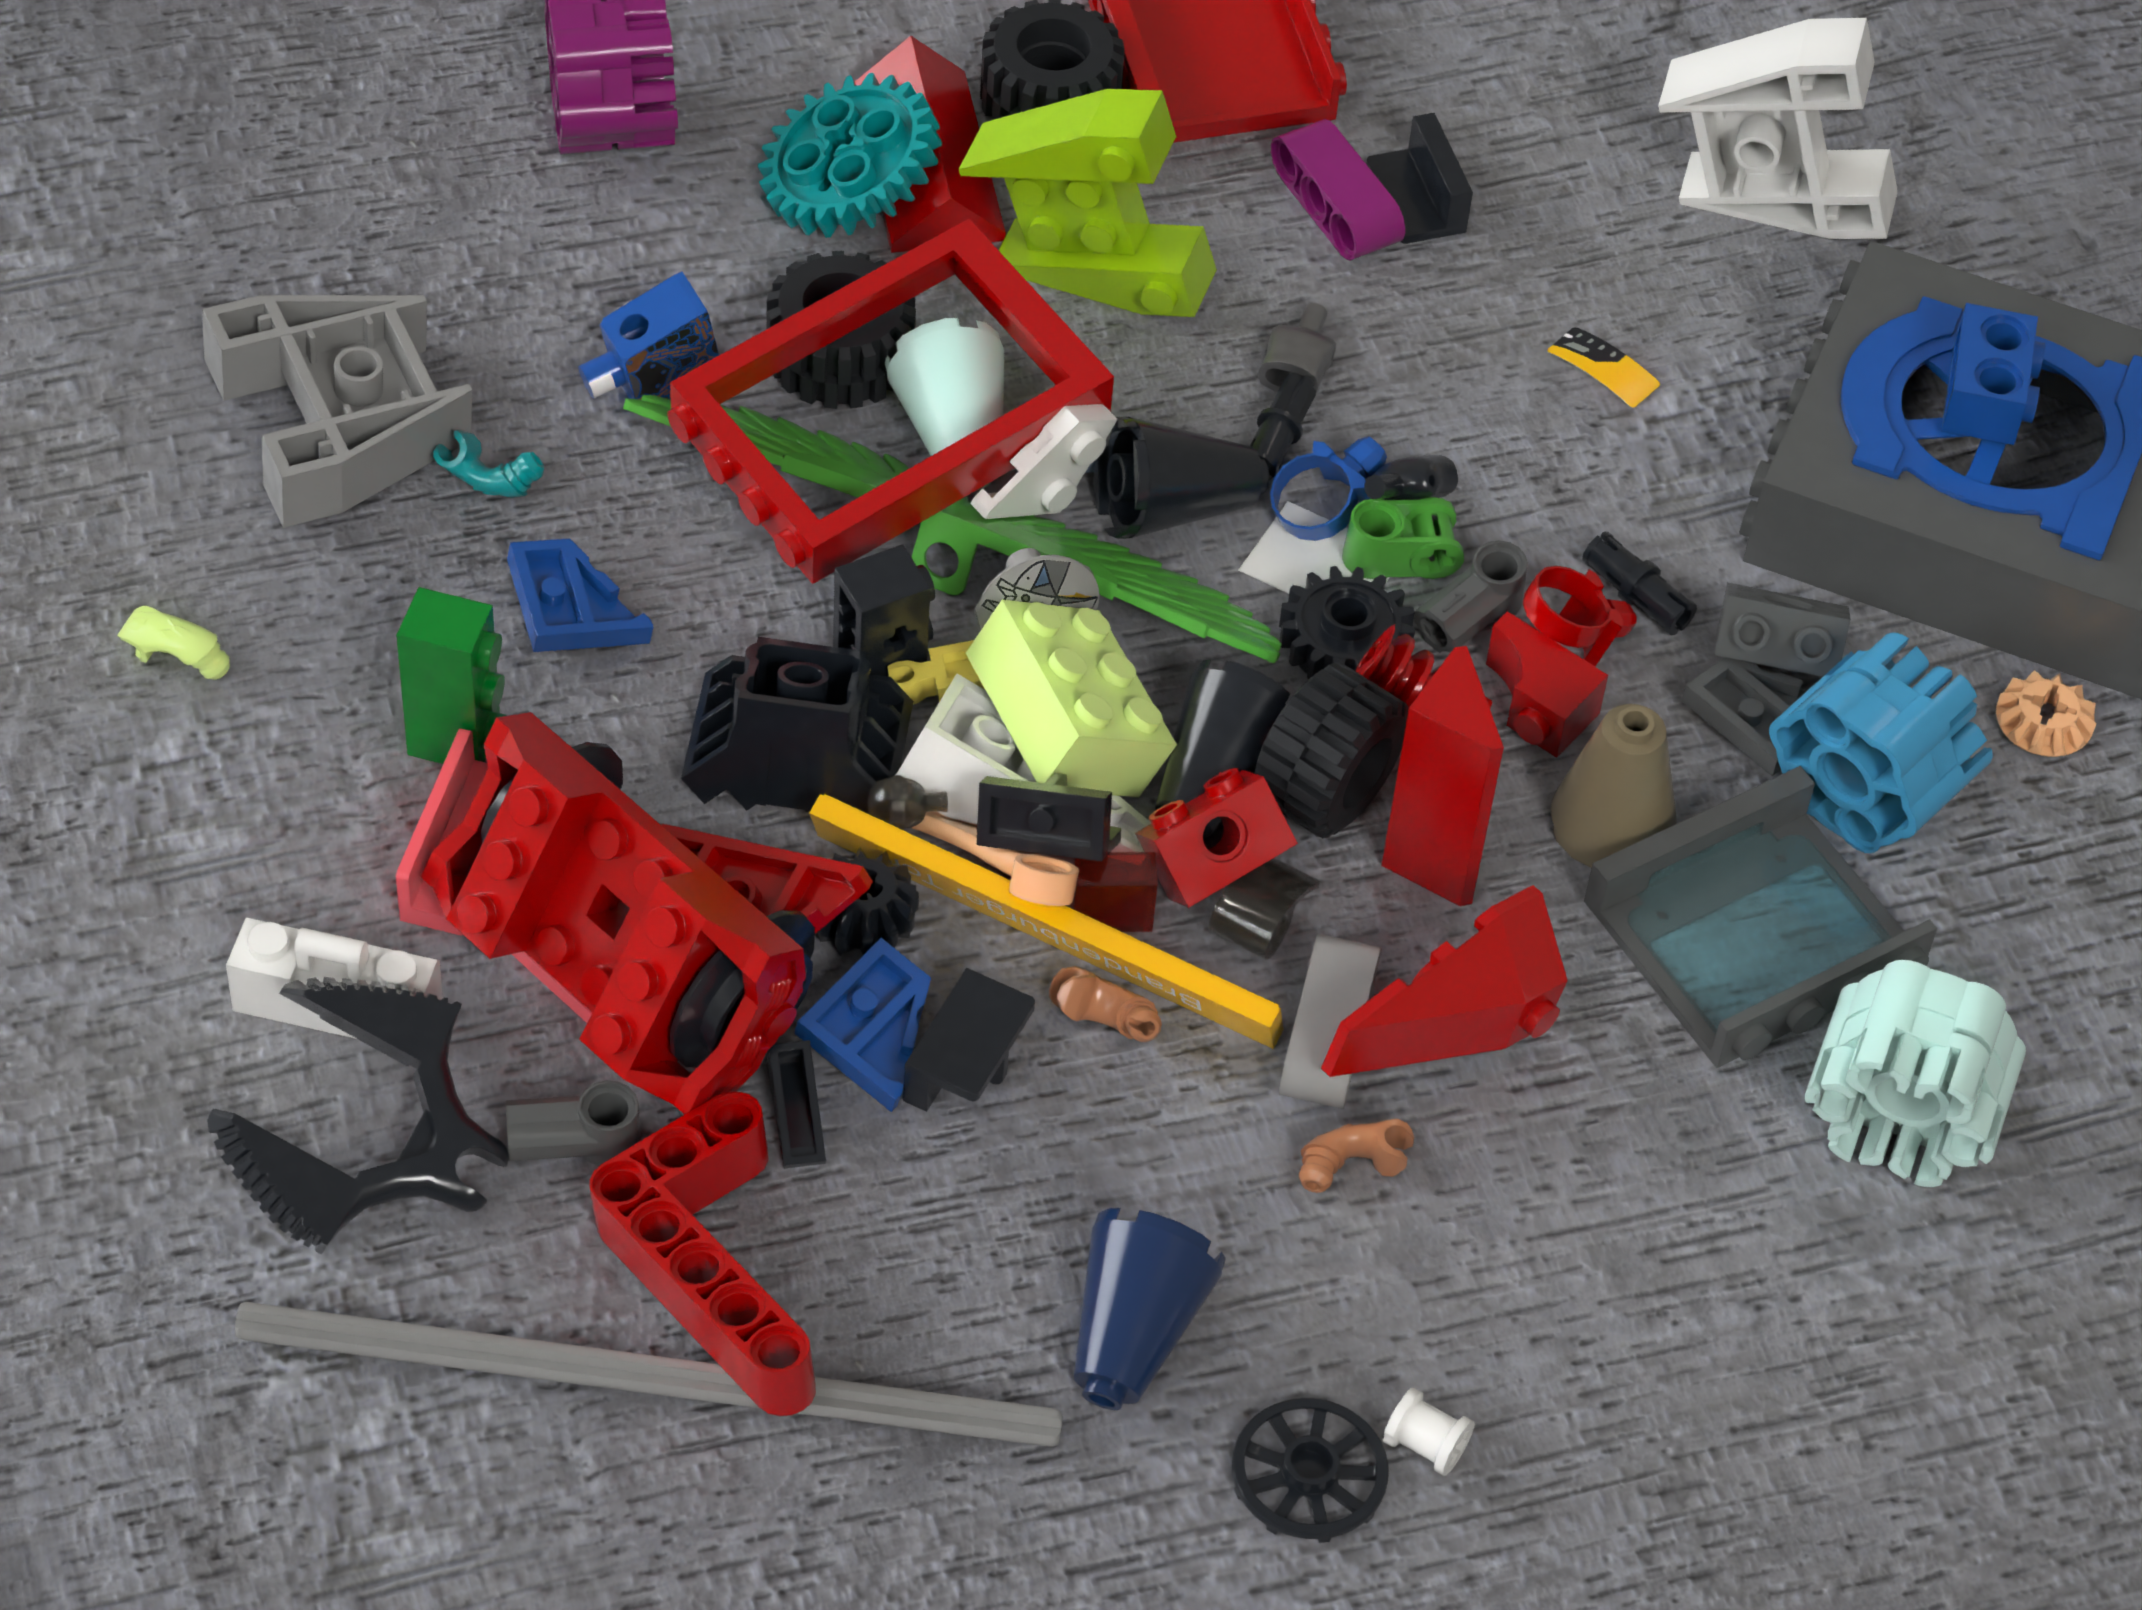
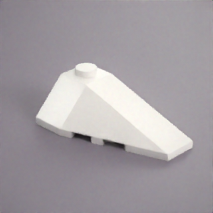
M956 674L891 784L902 790L908 799L920 807L934 809L945 817L977 825L979 783L986 776L1036 782L986 690ZM1112 795L1110 826L1121 828V842L1105 859L1140 868L1147 856L1135 833L1150 825L1151 822L1120 796Z

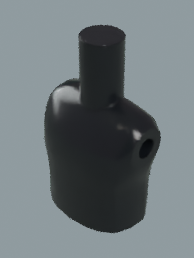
M1423 455L1391 461L1378 468L1372 476L1366 479L1364 489L1367 496L1371 499L1420 500L1430 497L1440 498L1447 496L1455 490L1458 484V474L1453 461L1445 456Z

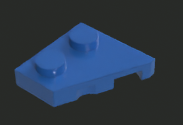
M570 538L510 542L507 561L533 652L650 644L654 628L652 620L645 613L635 617L618 600L620 588L605 573L596 570L590 564L589 557Z
M880 938L798 1020L794 1034L803 1041L810 1040L811 1048L892 1112L898 1106L902 1095L905 1063L914 1048L931 977L884 939Z

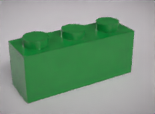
M418 587L396 634L407 755L444 764L458 729L462 728L473 732L475 760L485 762L484 742L496 717L507 716L500 713L499 707L504 691L505 677L503 674L497 673V662L502 647V635L494 632L493 605Z

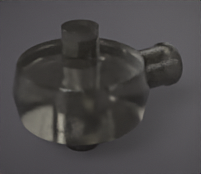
M895 775L891 778L883 779L872 786L867 800L869 815L904 830L920 824L925 818L926 812H947L948 795L946 791L926 793L923 786L918 782L901 775Z

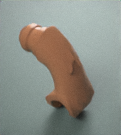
M1076 966L1062 968L1053 977L1049 988V998L1070 1019L1074 1021H1095L1116 1029L1128 1039H1135L1139 1042L1152 1041L1161 1031V1018L1154 1003L1147 998Z
M1391 1119L1378 1123L1347 1124L1315 1137L1300 1151L1303 1166L1299 1172V1179L1302 1186L1311 1192H1324L1331 1186L1333 1174L1338 1169H1341L1348 1158L1354 1157L1371 1159L1374 1168L1382 1176H1396L1406 1168L1408 1158L1401 1150L1394 1148L1405 1150L1413 1147L1414 1135L1412 1129L1404 1121Z

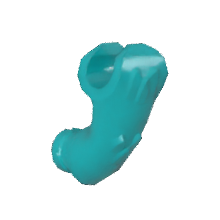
M461 430L454 431V438L460 446V451L456 458L452 455L451 450L443 444H438L433 452V457L438 465L473 486V490L483 492L486 495L509 498L526 496L528 494L527 490L531 488V483L543 476L545 468L541 459L534 452L521 453L515 461H509L507 464L501 463L494 468L487 467L479 460L482 453L481 442L474 434Z

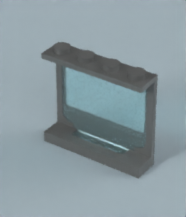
M1801 766L1592 864L1584 898L1585 904L1716 1068L1739 1057L1742 1060L1751 1059L1760 1054L1771 1041L1792 1031L1795 1034L1808 1031L1824 1015L1834 1011L1840 992L1846 985L1858 983L1869 974L1883 970L1890 962L1910 960L1925 966L1929 962L1928 955L1937 927L1929 919L1906 931L1902 929L1807 815L1815 782Z

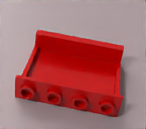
M1088 0L1091 11L1096 10L1104 15V23H1113L1118 30V38L1123 39L1124 67L1122 89L1163 91L1176 134L1173 143L1310 124L1323 119L1336 120L1339 96L1345 95L1347 90L1346 73L1343 64L1340 61L1335 62L1333 59L1330 32L1327 24L1319 23L1317 19L1315 0Z

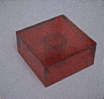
M1110 852L1103 861L1074 858L1073 864L1078 867L1079 873L1073 903L1070 904L1071 909L1121 932L1153 931L1158 889L1155 852Z

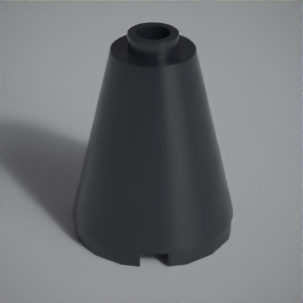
M1116 417L1118 420L1111 430L1112 433L1108 446L1105 447L1103 453L1094 461L1093 482L1098 514L1111 516L1114 527L1105 528L1109 536L1117 539H1129L1252 507L1257 503L1260 495L1266 492L1269 481L1266 461L1259 457L1258 452L1252 446L1132 417Z
M1203 660L1190 677L1174 735L1177 746L1168 757L1155 809L1157 810L1177 800H1183L1185 804L1205 793L1203 785L1223 771L1237 768L1239 772L1245 770L1255 773L1263 743L1275 720L1285 707L1290 693L1282 685L1263 673L1240 663L1226 660L1223 668L1217 670L1209 669L1211 660ZM1220 817L1212 819L1206 825L1203 838L1210 837L1223 823Z

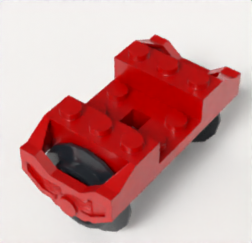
M532 712L496 717L484 742L488 770L463 822L433 850L421 875V878L434 889L446 920L489 959L525 951L585 1005L592 1014L579 1040L623 1080L673 1104L684 1115L715 1096L725 1092L737 1091L758 1070L767 1051L776 1043L778 1037L789 1029L795 1020L796 1010L805 998L813 978V962L811 957L814 952L815 927L800 911L780 910L765 916L621 791L623 785L622 760L607 744L585 742L571 747ZM678 1061H679L682 1065H684L686 1068H687V1067H697V1068L690 1074L684 1067H682V1066L678 1063Z

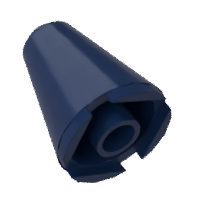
M1109 1208L1099 1212L1091 1233L1074 1380L1084 1389L1082 1396L1087 1401L1109 1410H1120L1123 1404H1135L1140 1400L1221 1278L1226 1260L1222 1252L1215 1259L1207 1253L1211 1241L1203 1234L1178 1221L1139 1210L1135 1222L1117 1220L1121 1208Z

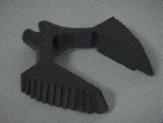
M315 977L307 979V985L299 980L285 984L279 994L314 1012L325 1022L398 1062L416 1068L413 1079L423 1114L397 1161L359 1171L356 1178H353L235 1113L212 1109L207 1122L209 1133H217L218 1139L214 1141L217 1150H224L225 1154L221 1158L227 1165H233L235 1169L232 1173L237 1179L242 1178L244 1182L241 1185L245 1190H251L250 1197L255 1202L259 1201L261 1203L259 1208L262 1212L270 1214L268 1218L272 1223L278 1222L281 1224L279 1229L284 1233L290 1231L292 1233L291 1238L296 1241L303 1239V1245L307 1247L314 1245L315 1251L322 1254L337 1233L364 1209L396 1199L425 1196L466 1212L481 1209L487 1203V1199L459 1180L455 1168L457 1159L464 1155H476L493 1164L506 1167L509 1161V1154L502 1141L489 1134L467 1115L457 1096L448 1064V1055L453 1027L462 1004L458 1001L450 1004L448 1003V998L444 997L438 1000L436 995L429 993L424 996L422 990L414 988L413 991H410L408 986L401 984L399 988L395 987L394 983H386L385 986H381L380 982L377 981L367 984L366 980H358L357 983H353L351 979L342 978V982H337L335 978L324 977L323 982H320Z

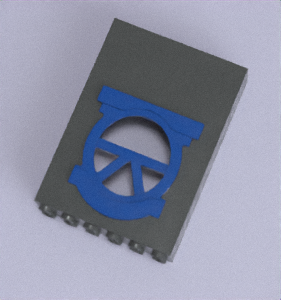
M1870 240L1861 263L1850 260L1839 290L1840 294L1846 295L1844 301L1833 298L1822 327V333L1828 334L1827 339L1815 338L1804 368V372L1811 374L1809 379L1805 378L1803 380L1798 378L1795 382L1786 408L1787 413L1793 414L1791 419L1787 418L1786 421L1779 419L1768 448V453L1775 456L1773 460L1769 459L1768 462L1761 460L1755 472L1749 495L1759 499L1758 502L1750 501L1739 531L1740 535L1749 537L1743 562L2142 699V330ZM1966 303L2038 316L2035 341L2045 343V352L2038 379L2030 378L2029 385L2040 387V394L2099 413L2104 426L2105 440L2103 451L2096 463L2087 472L2067 483L2048 488H2004L1990 485L2006 446L2005 443L1981 439L1969 471L1965 476L1940 463L1918 443V440L1969 437L1941 431L1943 418L1908 420L1904 418L1902 411L1903 389L1908 379L1921 366L1926 365L1948 385L1954 341Z

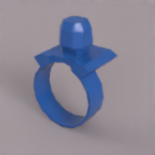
M1367 436L1358 439L1344 450L1345 457L1340 459L1324 442L1313 441V453L1297 456L1283 465L1273 479L1270 497L1275 515L1286 532L1299 539L1318 541L1333 537L1345 529L1349 524L1351 512L1356 504H1358V501L1360 503L1363 500L1371 499L1365 493V479L1372 476L1378 468L1385 465L1387 459L1385 450L1375 440ZM1319 467L1324 479L1341 481L1350 486L1346 505L1337 516L1324 524L1311 527L1295 525L1284 519L1279 512L1278 504L1282 490L1290 479L1302 471Z

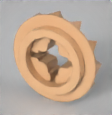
M2035 670L2025 680L2013 677L2005 691L2000 693L1996 706V718L2006 737L2021 749L2041 756L2059 757L2077 752L2089 742L2097 724L2094 720L2096 703L2084 699L2082 685L2069 687L2063 684L2060 673L2051 680L2044 679ZM2043 703H2050L2055 707L2052 719H2048L2046 725L2041 724L2043 717L2040 715Z

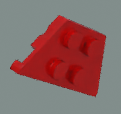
M662 824L667 831L765 916L780 910L800 911L815 927V934L864 894L873 883L865 868L860 865Z

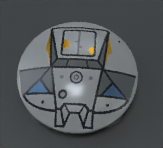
M1032 548L1020 549L1008 557L1006 569L999 573L986 587L980 601L976 605L975 615L982 629L1001 600L1028 603L1040 602L1046 605L1097 610L1099 588L1090 567L1083 565L1075 559L1060 555H1041Z

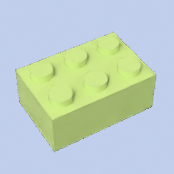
M1001 600L965 653L1038 783H1045L1055 773H1062L1067 775V786L1110 791L1114 796L1140 797L1177 746L1163 721L1160 710L1153 704L1136 675L1134 665L1125 656L1111 631L1109 622L1099 610L1046 605L1040 602L1028 603Z

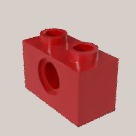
M1237 768L1223 771L1203 785L1205 793L1186 804L1183 800H1177L1160 807L1149 816L1151 824L1135 833L1169 900L1190 908L1298 844L1264 776L1245 770L1239 772ZM1220 817L1224 826L1222 839L1216 846L1207 849L1203 841L1204 829L1212 819Z

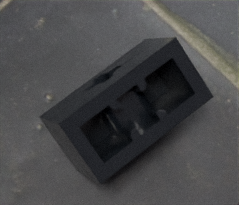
M903 544L836 567L834 572L833 647L867 651V659L871 664L870 674L889 677L887 666L898 661L926 662L928 641L932 640L934 635L929 618L930 601L935 599V587L932 578L924 565L916 566Z

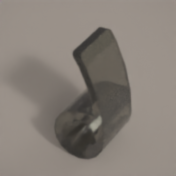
M1273 858L1227 885L1212 912L1208 927L1209 932L1265 960H1269L1281 945L1289 929L1296 904L1307 894L1318 889L1320 880Z

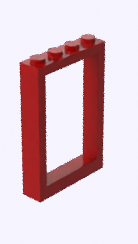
M967 219L671 381V410L668 411L667 415L676 436L683 443L691 442L703 456L704 464L711 477L718 484L726 483L737 495L740 507L747 519L755 526L761 524L773 537L776 549L783 561L791 568L797 566L809 581L814 584L835 572L836 567L853 562L1015 469L1009 461L1026 444L1033 441L1041 433L1043 427L1064 406L1103 404L1111 412L1114 376L970 219ZM956 275L1049 377L1055 386L819 520L720 404L947 278Z

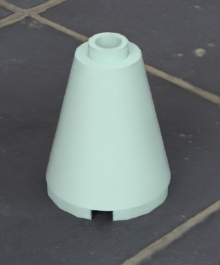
M944 318L922 324L902 335L896 342L898 352L892 359L887 355L885 366L888 381L931 456L1004 415V348L999 333L985 322L976 320L978 328L960 327L958 318Z

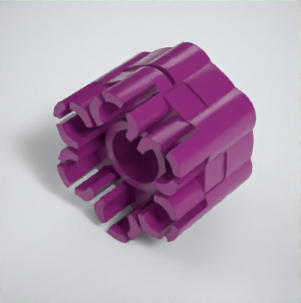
M545 0L544 13L550 88L560 155L612 150V144L615 143L617 150L675 145L678 113L677 108H674V105H670V102H676L675 83L673 78L664 79V76L674 75L673 56L664 57V53H673L671 29L667 18L665 0Z

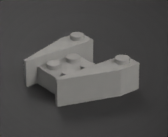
M259 295L202 309L204 360L223 401L288 385L307 423L262 434L263 486L283 528L345 512L435 461L433 452L438 444H443L451 451L460 447L458 441L454 438L455 430L471 433V386L465 384L437 391L418 354L426 352L427 300L424 295Z

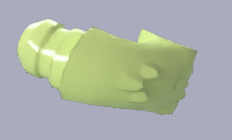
M141 606L136 608L117 635L121 640L136 648L135 655L144 663H147L154 652L169 653L177 657L184 664L198 668L204 678L213 680L223 677L230 668V657L224 650H220L216 634L192 622L162 613L152 607Z

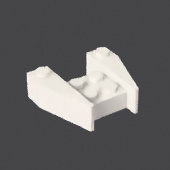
M1867 18L1807 19L1672 59L1658 105L1659 112H1691L1699 152H1691L1679 195L1680 205L1828 239H1887L1898 192L1890 149L1827 150L1819 110H1857L1864 108L1875 63Z

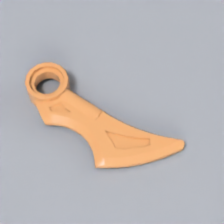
M893 804V808L888 811L887 818L890 821L953 844L1011 876L1009 892L1018 898L1049 906H1065L1073 903L1079 870L1072 863L1039 853L976 845V824L945 817L935 810Z

